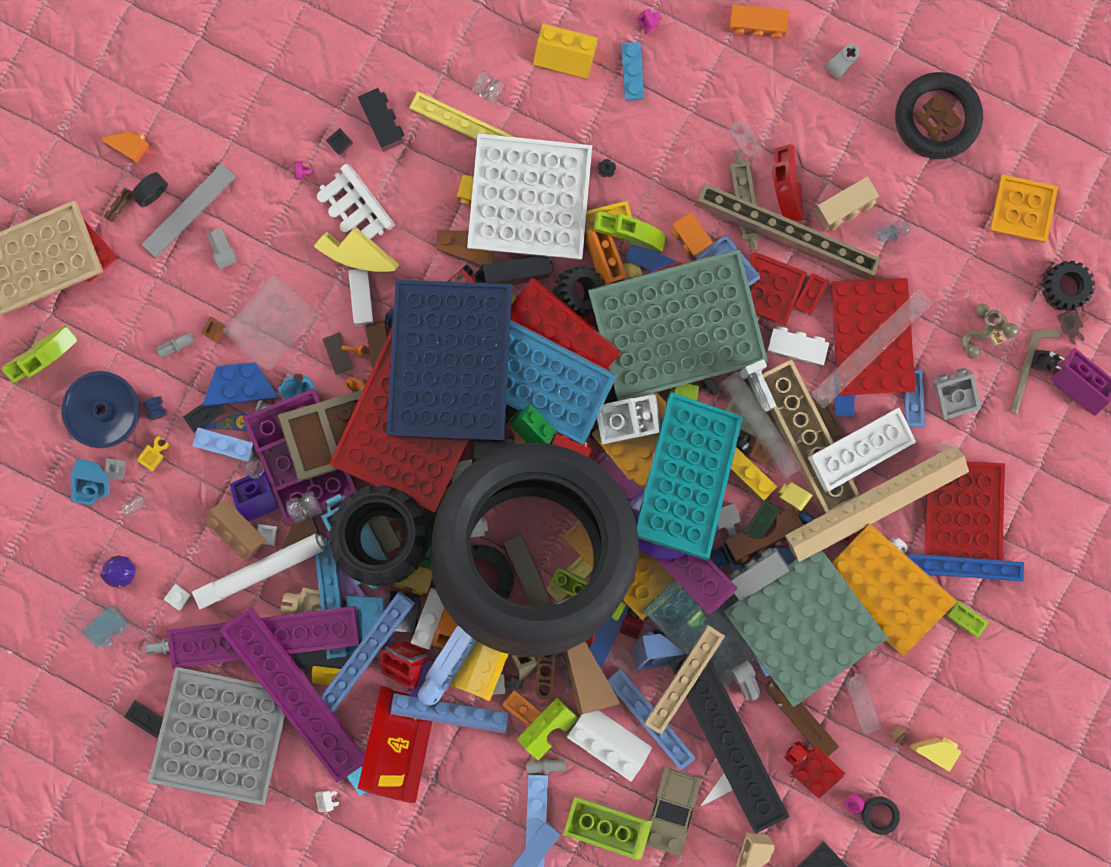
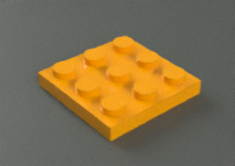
M1001 175L989 231L1046 243L1058 186Z

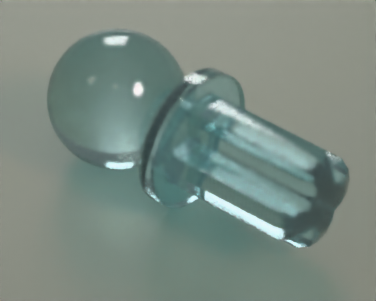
M900 221L896 227L890 225V228L877 232V239L880 243H883L893 238L895 240L898 239V234L906 236L911 231V225L907 221Z

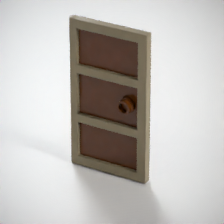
M363 390L278 415L299 482L339 470L329 465Z

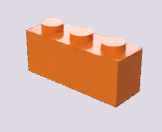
M732 4L729 32H733L735 35L749 33L754 37L769 35L773 39H781L787 33L789 10Z
M594 228L584 233V241L596 273L599 272L601 275L600 279H604L605 283H603V286L627 278L612 236L593 231Z

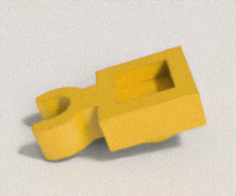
M160 436L155 438L154 447L147 445L137 459L139 463L152 472L155 471L165 457L161 454L162 450H166L170 446L169 442H166L164 446H160L159 441L162 439Z

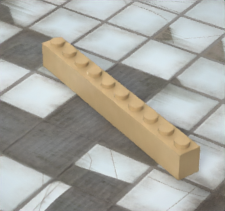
M954 445L790 532L785 537L791 552L800 562L861 530L868 524L876 522L968 473L969 470L965 456Z

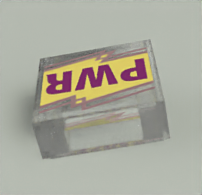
M995 331L990 337L986 338L991 349L1010 340L1004 335L1003 331Z

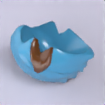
M294 374L287 377L283 384L278 387L280 394L285 400L313 388L317 391L313 381L308 376L302 374Z

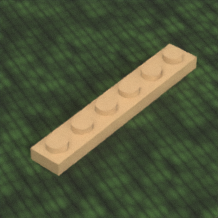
M709 625L706 626L644 722L646 726L659 734L663 733L724 639V634Z

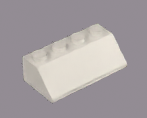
M599 710L581 714L567 734V738L631 782L652 749L649 744Z

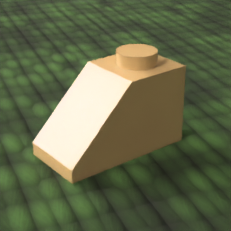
M746 833L736 867H762L767 864L774 853V843L766 834Z

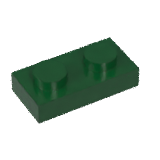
M764 500L744 530V533L751 538L762 539L781 510Z

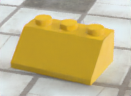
M542 23L533 66L588 80L598 38Z

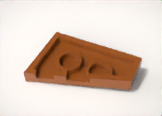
M437 230V250L481 266L494 263V251L467 249L469 231Z

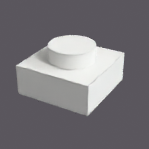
M175 584L164 600L181 611L192 595L178 584Z

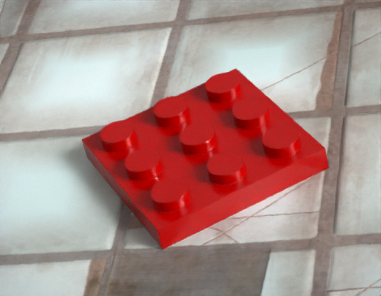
M753 251L749 263L760 275V279L749 286L756 315L786 326L807 272Z

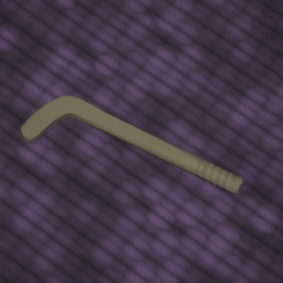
M1042 329L1032 334L1010 413L1018 414L1039 339L1061 337L1059 330Z

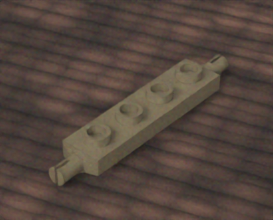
M738 149V151L734 150L735 162L730 164L734 195L756 205L749 161L742 159L741 149ZM740 225L742 240L749 241L750 252L758 251L756 239L760 238L762 234Z

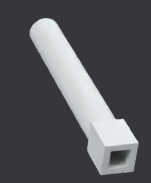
M315 533L232 574L192 591L199 610L325 551L326 541L322 535L319 536Z

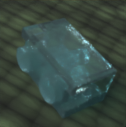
M111 605L86 626L82 633L96 649L106 648L113 642L112 637L116 634L119 636L127 630L126 625L130 622L116 605Z

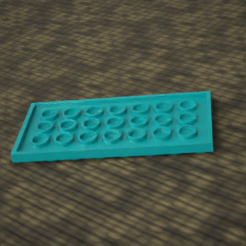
M672 392L669 394L636 522L639 539L706 561L709 559L743 416Z

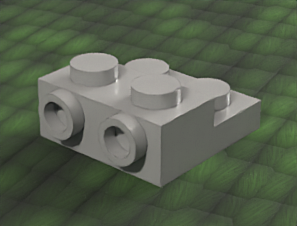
M960 368L955 370L953 375L940 374L936 380H933L935 395L939 400L944 420L981 409L974 374L970 370Z

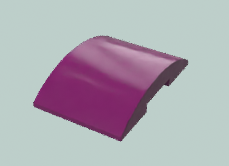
M315 388L242 417L271 483L272 491L286 525L326 509L328 506L326 500L338 494L346 498L350 494L352 495L357 492L351 474L340 469L300 482L297 479L278 415L320 403L321 401Z

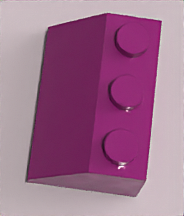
M1074 347L1059 365L1062 369L1059 371L1055 370L1050 380L1053 381L1055 386L1065 391L1071 399L1076 400L1087 412L1095 416L1111 401V377Z

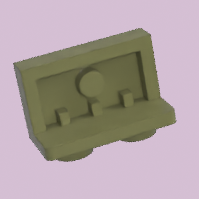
M377 516L369 520L385 553L388 554L403 546L402 541L404 538L400 531H396L393 524L395 521L392 517Z

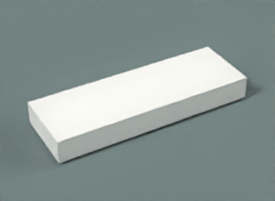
M361 269L348 270L354 325L374 324L368 271Z

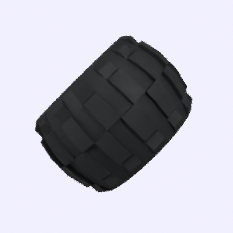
M382 485L361 488L358 492L350 494L342 501L341 506L333 514L328 535L332 556L345 574L365 585L379 587L400 583L409 578L415 570H418L429 550L430 526L422 507L414 498L404 491ZM377 516L394 518L401 524L405 534L404 545L400 552L387 560H377L370 557L361 545V531L370 519Z

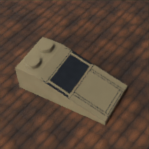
M664 767L649 816V820L653 822L646 846L681 856L702 778Z

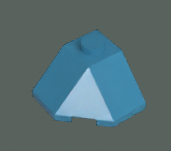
M78 459L70 474L71 502L92 505L99 498L109 496L110 479L96 462Z

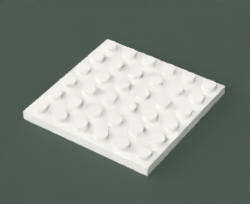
M478 134L467 249L582 260L592 145Z

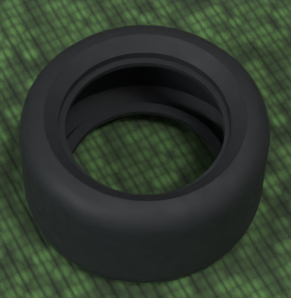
M522 443L510 445L488 453L476 460L455 479L447 490L437 511L430 551L432 578L441 603L450 617L464 632L476 641L491 649L515 656L541 657L554 655L574 648L590 639L612 617L627 594L635 575L639 551L638 531L631 506L625 494L611 475L596 462L577 451L554 444ZM533 496L557 502L571 511L586 529L592 544L593 570L589 583L569 600L547 607L518 605L495 593L484 582L476 569L471 553L470 538L479 520L496 505L517 497Z

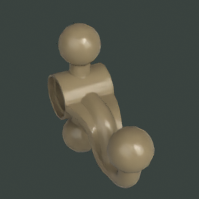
M982 303L976 306L975 314L979 318H985L987 324L982 331L972 330L966 332L961 339V345L965 350L966 356L970 359H975L979 357L981 351L978 345L969 344L971 338L985 339L990 337L995 331H1003L1006 337L1013 338L1018 334V327L1014 323H1008V319L996 309L990 310L987 304Z

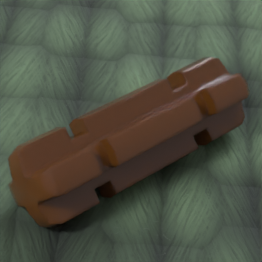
M128 188L122 190V195L116 198L110 206V211L107 210L104 217L107 220L114 222L117 218V213L120 214L128 203L127 200L131 199V190Z

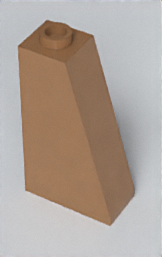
M585 642L564 651L579 714L620 704Z

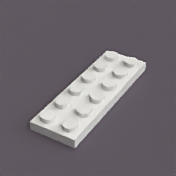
M897 408L809 456L808 459L824 491L828 492L914 444L916 440L900 408Z

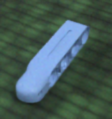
M459 626L456 627L428 671L425 682L418 692V699L424 705H433L439 701L477 642Z

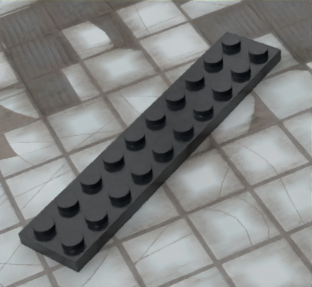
M688 654L668 661L674 675ZM710 659L687 694L686 699L754 833L757 834L790 816Z

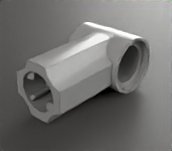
M222 228L207 234L219 269L238 262L235 252L230 247Z
M746 661L730 670L733 679L741 689L743 697L746 700L757 699L761 692L755 680L756 673L752 665Z

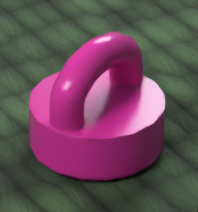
M303 161L295 162L296 180H303V174H310L312 172L310 167H303Z
M852 792L845 801V807L853 814H860L865 807V803L858 793Z

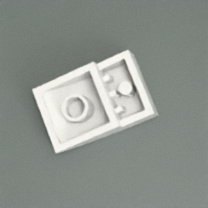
M651 394L603 404L597 416L602 444L659 434L661 418L656 395Z

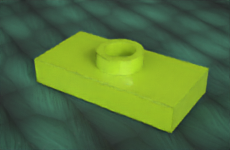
M958 600L945 615L976 638L980 637L989 624L987 620Z

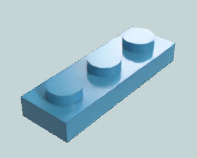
M641 42L622 43L625 101L644 100Z

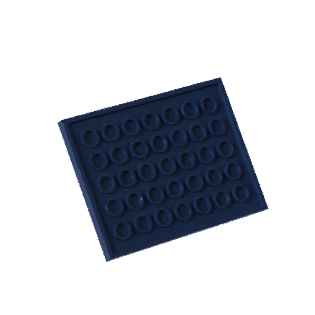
M395 280L387 419L388 436L504 441L512 284Z

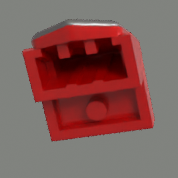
M400 641L380 649L379 664L382 665L381 673L414 690L418 686L420 668L428 661L429 654L417 645L407 641Z

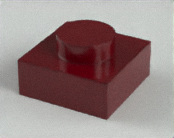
M626 615L619 633L637 639L644 622Z

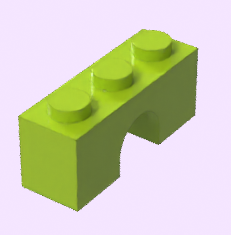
M556 698L517 740L526 751L539 760L552 747L547 741L548 734L556 728L566 732L579 718L559 698Z

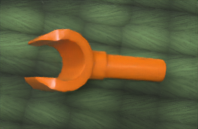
M359 345L357 347L341 346V350L355 352L359 357L368 356L362 352L363 348H369L367 345Z

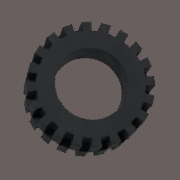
M472 545L471 553L473 560H487L496 567L499 574V584L494 592L507 600L514 586V572L510 561L501 551L494 547Z

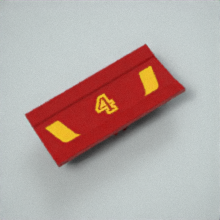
M381 685L357 789L402 802L416 803L433 721L390 714L394 694L410 695Z

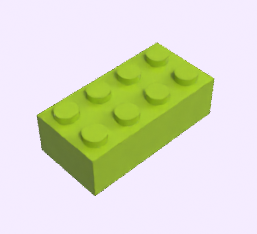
M574 797L563 835L632 859H642L653 821L583 797Z

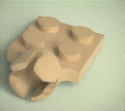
M303 587L300 594L285 593L282 601L293 603V605H281L280 612L283 615L321 610L319 591Z

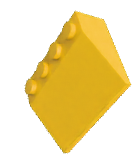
M477 641L449 686L490 701L509 654L491 649Z

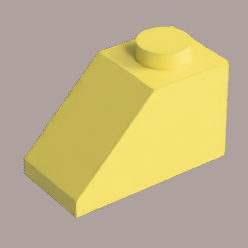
M792 482L788 485L785 483L778 492L781 494L778 498L789 507L794 508L796 512L802 511L813 496Z

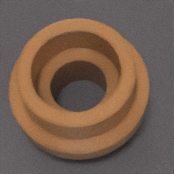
M900 725L891 733L890 737L893 743L896 741L900 743L906 738L907 734L905 732L908 730L906 727L903 728Z

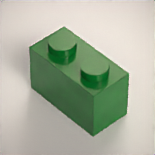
M532 405L518 410L509 422L513 429L525 441L528 440L530 443L549 444L557 433Z

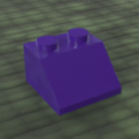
M265 469L230 484L235 507L248 522L279 509Z

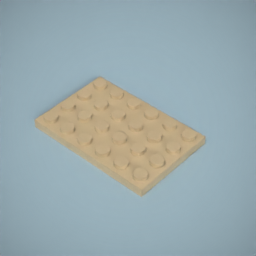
M71 201L0 232V316L103 273L76 201Z

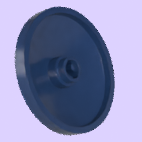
M105 371L91 372L79 377L68 388L62 402V418L70 435L78 442L93 448H109L122 443L133 433L140 417V402L132 385L121 376ZM103 407H105L104 410L106 411L104 414L101 413Z

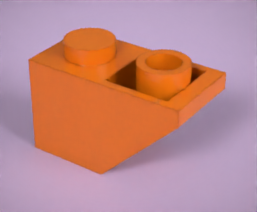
M445 608L432 645L442 649L458 626Z

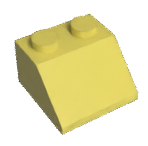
M945 737L943 740L933 738L913 743L909 746L912 750L949 772L961 754V751L957 749L958 745Z

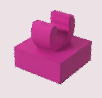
M650 8L644 10L637 18L645 35L652 33L658 26V20L662 19L659 12L652 14Z

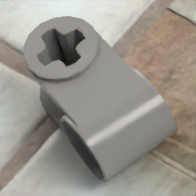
M854 44L846 45L824 68L838 80L859 57V48ZM852 51V52H853V55L850 56V57H847V56H846L847 53H849V52Z

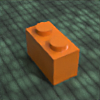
M689 212L671 226L673 237L682 242V249L687 256L691 255L694 258L713 244L692 212Z

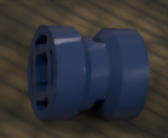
M161 396L143 402L144 407L149 409L147 415L149 421L168 415L166 409L161 406L163 403Z

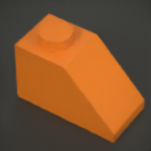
M126 131L102 137L101 139L105 145L135 163L139 162L149 146L145 141L146 137L137 131L135 134Z

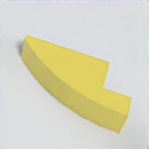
M356 227L342 243L326 232L314 245L316 249L333 260L361 270L389 272L394 271L399 266L394 259Z

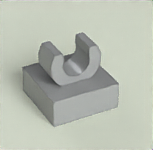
M106 458L104 473L108 478L124 480L127 461Z

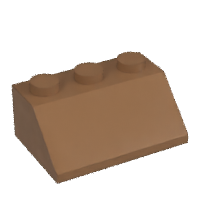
M226 499L210 510L204 519L207 525L244 561L251 560L266 541Z

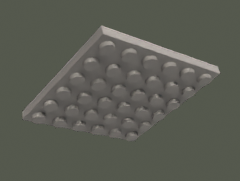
M176 667L148 783L265 806L285 718L284 713L261 684Z

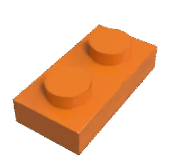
M514 690L502 704L528 727L542 713L540 709Z

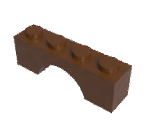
M791 508L776 516L775 530L769 536L762 539H754L741 532L726 539L724 547L734 566L738 564L744 565L751 560L750 558L756 555L761 557V554L769 548L782 547L787 541L785 535L804 525L795 509Z

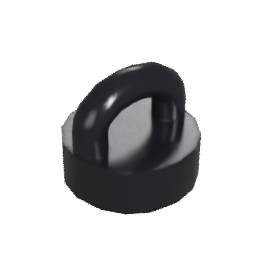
M746 434L743 438L738 436L736 447L744 453H748L752 448L749 445L751 435Z

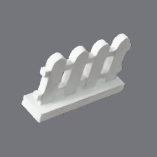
M343 165L340 168L343 172L341 175L337 172L334 175L336 177L335 180L326 187L325 185L319 187L321 191L317 194V199L323 203L329 200L332 204L328 210L329 215L334 218L341 215L344 219L340 224L342 232H350L366 218L370 224L361 232L369 239L373 238L376 234L382 235L384 228L391 230L396 226L351 165ZM352 183L355 188L351 189L348 184ZM344 188L347 194L339 201H336L333 196ZM361 198L366 202L364 205L360 201ZM356 203L359 209L348 217L345 211ZM372 213H374L377 216L376 219L372 217Z
M764 359L745 367L738 373L741 381L748 378L763 413L776 406L761 372L767 367Z

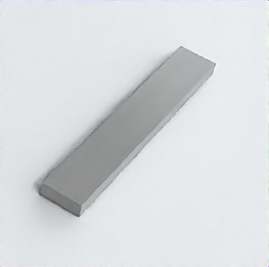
M221 163L142 245L155 258H158L224 191L236 176Z

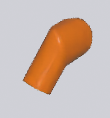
M349 378L345 382V387L348 390L360 391L366 385L363 379Z

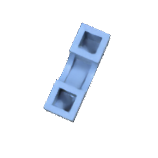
M197 428L192 445L251 463L255 452L254 444L201 428Z

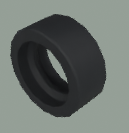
M158 172L151 173L136 185L131 192V197L142 208L146 207L164 193L168 183Z
M882 796L869 799L861 812L864 825L872 833L878 835H887L893 832L900 821V812L897 805L890 799ZM877 804L888 806L892 812L891 822L884 827L875 826L869 818L870 810Z

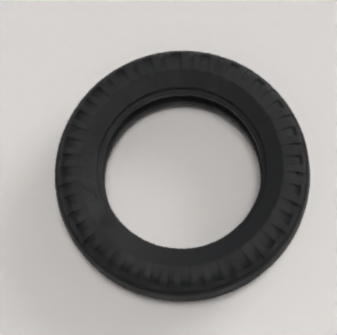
M933 72L916 78L903 90L896 105L895 122L901 139L912 151L930 159H948L963 153L975 142L983 124V107L977 92L966 80L951 73ZM934 90L946 91L954 95L962 104L965 112L964 126L959 135L953 139L938 143L922 135L913 119V109L917 99L923 94Z

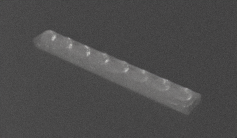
M921 289L917 290L828 376L810 396L822 408H825L918 318L933 301Z

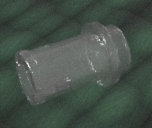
M136 495L133 500L122 505L121 510L128 517L140 508L144 509L147 502L142 495Z

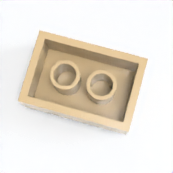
M867 176L819 204L813 213L824 231L828 229L833 231L841 226L840 224L843 223V220L846 219L848 222L860 213V210L865 212L871 209L876 204V199L879 195Z

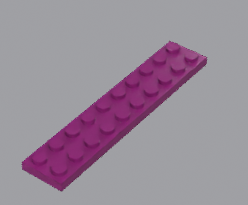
M606 451L594 460L617 482L630 504L633 497L642 488L633 479L629 480ZM688 554L671 560L655 559L709 616L738 590L732 581L710 559L706 561Z
M356 606L261 618L288 654L357 646L360 644ZM228 622L167 630L172 668L242 660L219 630Z
M252 606L219 629L336 782H339L363 765L365 754Z

